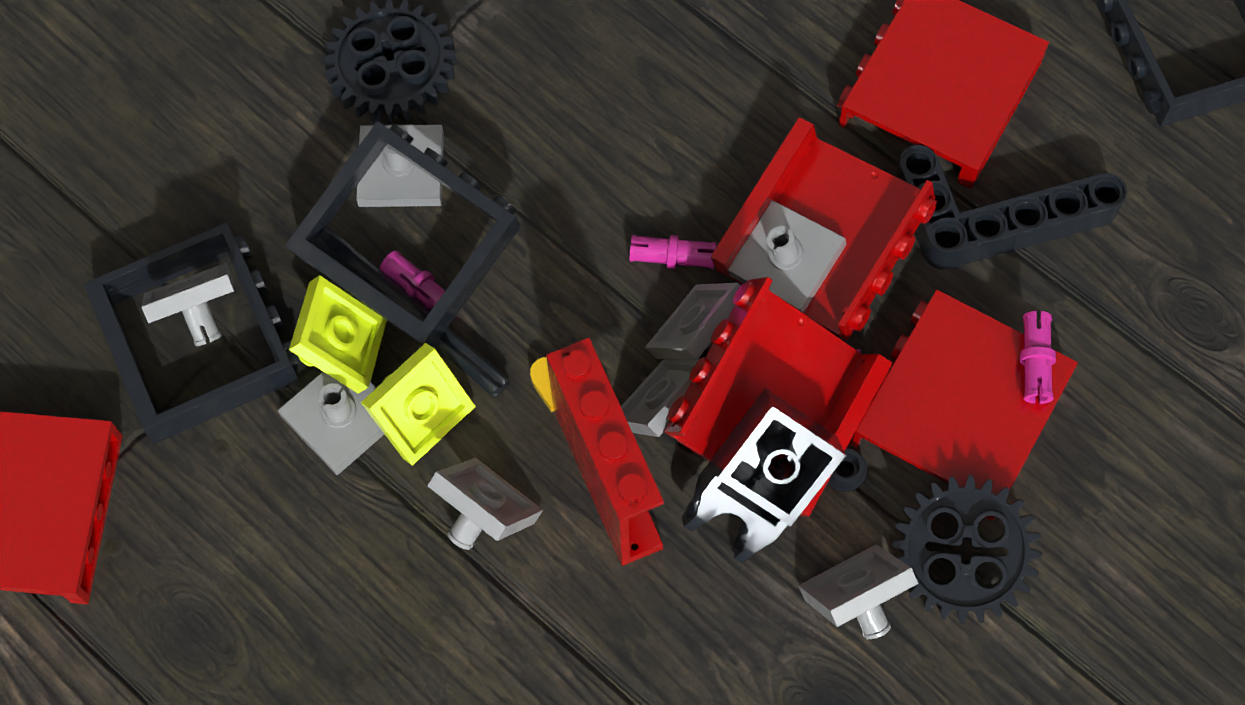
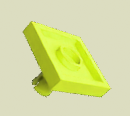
M319 275L309 282L289 350L298 355L300 361L305 365L317 367L359 394L369 388L387 320Z
M427 343L419 348L397 370L387 376L361 402L401 457L412 466L476 407L435 348Z

